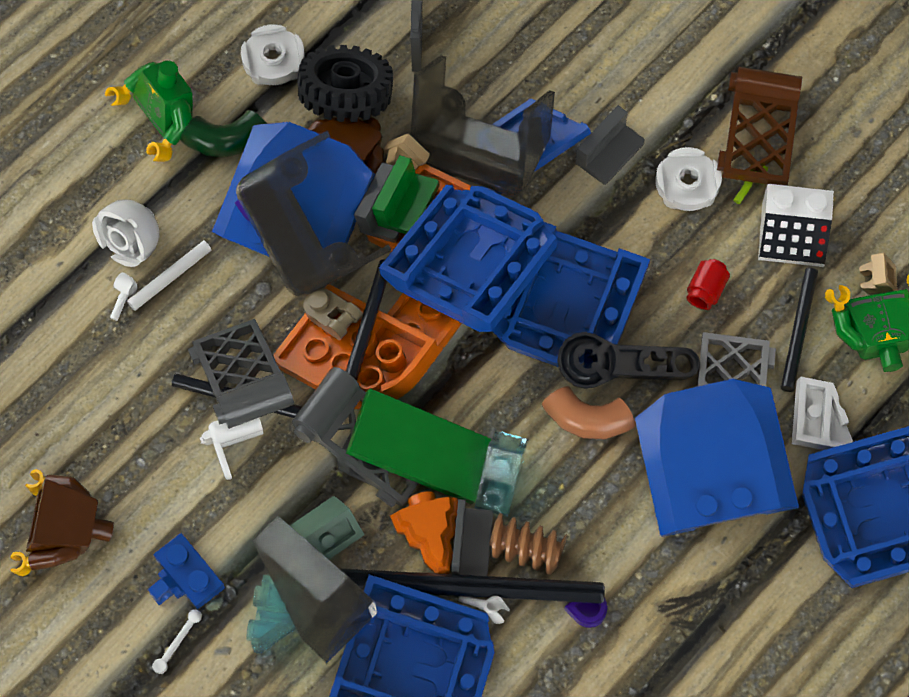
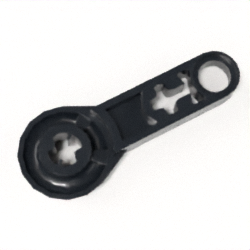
M588 332L575 333L568 337L560 347L557 359L559 371L564 379L573 386L584 389L598 387L615 378L681 381L695 375L700 367L698 355L689 348L614 345L600 336ZM585 352L589 354L587 358L592 357L593 363L588 365L587 368H584V362L580 364L578 359ZM650 355L652 361L662 362L667 359L666 365H658L652 371L650 370V365L644 364V360ZM682 355L689 359L691 367L688 373L680 372L676 368L675 360L677 356Z

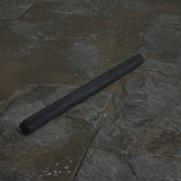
M327 568L324 573V585L327 589L364 591L368 576L372 575L434 595L499 596L509 599L603 603L605 599V585L602 582Z

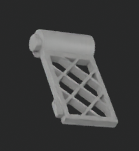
M703 332L697 387L707 385L705 377L715 370L724 380H742L750 375L758 385L766 386L768 368L774 369L776 348L769 347L770 341ZM708 344L722 345L728 354L717 361L708 352ZM746 349L761 350V359L750 365L740 353ZM734 358L744 371L732 378L722 366Z

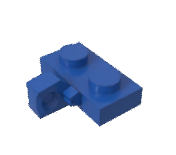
M182 533L153 554L158 563L163 567L158 573L160 579L148 589L158 605H161L172 595H175L177 599L185 595L198 610L225 589L222 581Z

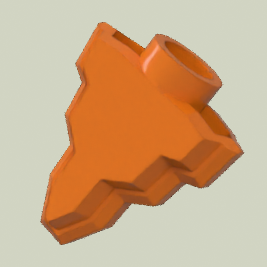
M431 491L415 494L408 498V507L390 516L397 534L405 536L409 547L420 550L424 564L433 573L449 574L453 558L450 542L455 536L458 499L455 497L436 499L434 492Z

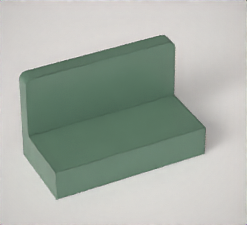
M333 496L285 528L278 536L291 550L302 570L308 575L363 537L364 533L350 508Z

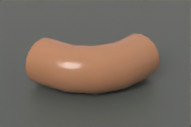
M565 386L551 393L542 402L546 413L563 430L583 439L606 440L626 433L636 427L632 412L621 398L601 406L589 405L582 402L574 394L570 386Z

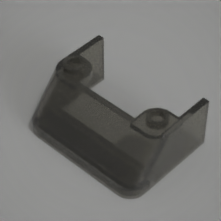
M440 55L414 74L411 136L430 154L426 164L444 173L507 195L519 194L527 187L550 140L555 92L547 91L524 110L519 132L515 133L465 116L466 103L464 97L456 89L445 86L446 56Z
M328 131L292 148L247 174L238 182L236 188L237 198L284 285L291 294L300 297L307 296L392 251L389 245H386L359 260L354 249L346 243L336 242L323 248L294 196L291 188L304 181L308 173V165L303 154L326 141L330 137Z

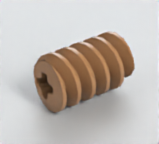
M499 513L489 546L492 547L493 558H499L503 551H505L507 562L511 563L518 555L519 565L524 567L532 559L533 570L538 571L545 563L546 574L552 575L561 560L567 534L559 542L557 541V530L553 529L546 538L543 535V526L539 525L534 533H530V522L528 521L519 530L517 529L516 518L514 517L506 526L503 525V514Z

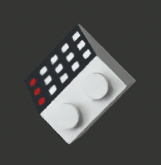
M767 184L762 202L758 260L824 267L832 224L834 191Z

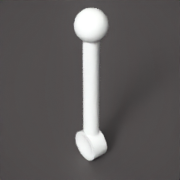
M194 609L189 612L188 621L163 657L153 662L152 667L157 674H163L167 671L168 660L193 624L201 620L202 614L199 610Z

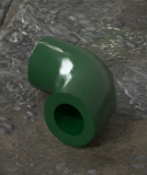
M247 110L238 120L227 125H215L206 121L201 116H195L183 130L180 141L189 148L207 156L230 157L243 153L253 125L267 124V122L251 110Z

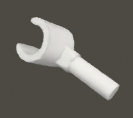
M124 272L117 276L113 285L115 289L121 292L110 316L115 321H118L128 297H132L138 289L137 283L133 278Z
M459 596V602L484 610L495 624H502L505 621L497 611L501 609L510 611L506 603L499 596H492L487 600H481L472 596Z

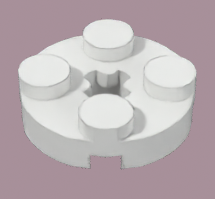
M265 25L255 29L251 33L252 37L247 40L246 44L244 41L241 47L243 67L255 84L280 85L298 78L299 64L305 58L303 42L296 33L294 35L281 25ZM271 50H275L276 54H281L277 59L271 60L266 58Z
M679 148L669 153L668 157L659 164L656 174V188L659 195L663 198L664 204L671 209L677 208L684 211H694L711 206L719 192L722 181L721 171L717 170L718 163L714 159L711 161L710 158L704 156L705 152L696 148ZM684 174H690L692 179H697V182L688 185L682 182L681 179H684Z

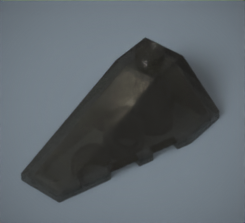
M279 516L253 539L258 553L301 639L327 664L378 613L374 601L344 572Z

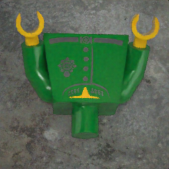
M165 60L160 63L149 62L139 67L124 80L123 86L109 87L105 91V96L116 95V100L111 106L127 104L130 101V92H133L134 100L164 138L162 143H149L146 149L147 154L156 155L153 161L165 162L171 159L172 144L176 145L180 141L183 130L193 118L192 90L179 74L177 64Z
M909 275L907 276V279H906L908 286H909ZM839 285L841 295L836 300L834 291L828 289L825 292V298L829 303L834 304L832 316L836 335L852 350L857 351L860 358L866 360L879 357L884 372H892L902 368L903 363L900 353H904L909 349L908 290L904 289L850 299L849 289L846 286Z

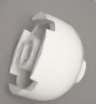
M117 200L99 211L92 222L93 233L102 249L108 246L111 251L116 253L111 258L124 266L136 267L146 260L155 250L159 240V227L153 212L133 200Z

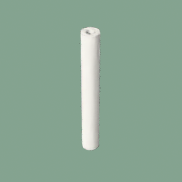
M203 240L128 299V305L136 311L212 251L211 247Z

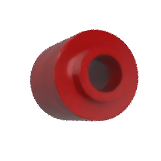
M716 259L703 260L699 263L687 288L688 295L686 298L691 305L702 310H710L712 305L717 304L730 278L726 265Z

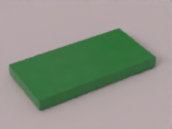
M369 388L365 393L346 454L453 498L463 499L465 503L471 505L476 501L494 440Z

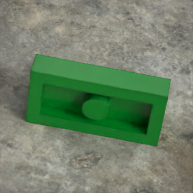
M399 155L372 207L378 226L406 234L431 204L439 188L438 180L416 174L412 159Z

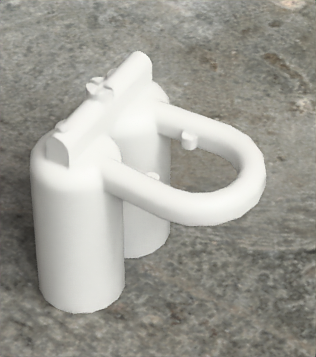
M260 418L228 429L226 423L219 425L217 420L210 423L209 430L205 431L202 437L199 438L201 444H214L226 480H230L232 476L222 448L263 435L264 433Z

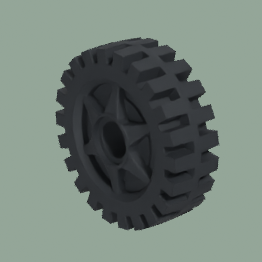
M334 45L327 46V51L321 47L316 49V53H308L307 58H303L301 64H299V100L301 104L304 103V107L308 111L313 109V114L317 116L324 113V118L328 120L335 116L339 122H344L345 118H349L350 122H357L358 117H361L364 121L370 119V114L374 117L380 115V111L384 112L387 106L390 105L393 89V69L389 66V62L386 59L382 60L380 54L372 55V50L366 48L360 51V47L354 45L352 49H347V45H340V49H336Z

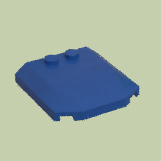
M280 122L253 125L212 232L328 281H333L356 224L354 214L375 173L368 168L351 146L294 123ZM262 183L273 197L276 210L270 221L264 224H254L242 215L234 202Z
M445 185L380 265L379 271L388 283L407 296L478 332H492L558 246L557 238L548 231L538 212L483 186H471L470 190H454L453 185Z
M544 222L548 231L556 236L558 246L492 332L509 350L559 367L557 362L559 349L564 341L575 333L588 332L596 334L614 345H619L649 267L650 259L620 248L616 252L559 232L556 226ZM586 352L578 358L580 364L584 362V368L593 363L592 357L587 358L589 354Z
M729 379L664 394L635 418L661 537L696 530L695 528L759 514L768 515L799 508L771 387Z
M909 426L809 454L802 496L823 560L851 588L908 573Z
M369 575L329 697H482L495 653L488 627V613Z

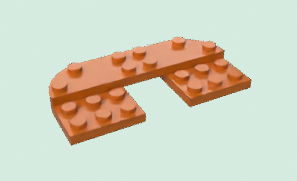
M427 164L418 166L415 170L416 174L438 180L439 188L433 200L445 185H453L454 190H470L471 185ZM401 233L395 243L367 235L370 242L392 252L406 234ZM330 284L326 285L324 289L332 291L346 302L353 303L364 313L365 302ZM402 293L387 314L378 310L357 379L360 388L365 392L371 388L392 398H401L421 380L462 323ZM305 313L273 354L279 369L316 390L331 368L337 367L346 371L361 319L357 323L352 322L347 328L348 333L341 340H338L313 323ZM339 313L334 319L337 320L341 314ZM359 401L354 409H360L362 402Z

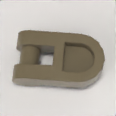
M319 288L313 290L304 299L303 307L307 317L338 340H341L348 333L347 328L352 322L357 323L363 316V313L356 305L346 302L327 289ZM339 313L341 314L337 320L334 319Z

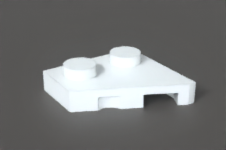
M800 377L796 381L792 444L826 450L853 442L847 427L849 420L845 410L839 404V396L834 383Z

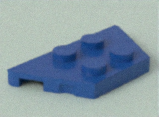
M530 98L477 134L478 147L481 151L480 171L483 174V186L500 195L590 135L589 127L583 122L579 124L567 118L564 113L555 109H547L544 104Z

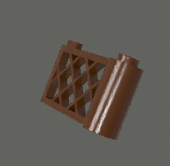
M738 67L737 73L731 72L728 91L734 92L727 147L726 151L719 152L717 170L723 171V178L788 186L802 76ZM739 105L753 106L758 113L747 119L739 111ZM780 110L790 112L789 119L779 124L771 116V113ZM764 118L772 129L761 135L752 124ZM746 129L753 136L754 140L743 146L735 135ZM776 134L786 142V145L778 150H775L767 141ZM760 144L769 155L757 161L749 150ZM742 155L752 165L745 170L731 168V161ZM774 160L781 167L782 176L769 174L763 167Z

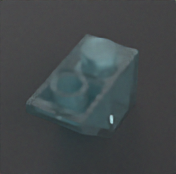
M495 430L488 445L475 508L493 510V513H501L503 516L508 517L522 471L529 439Z
M263 575L262 586L256 585L253 596V606L257 607L255 620H249L246 640L251 641L254 653H263L302 625L308 595L306 580Z

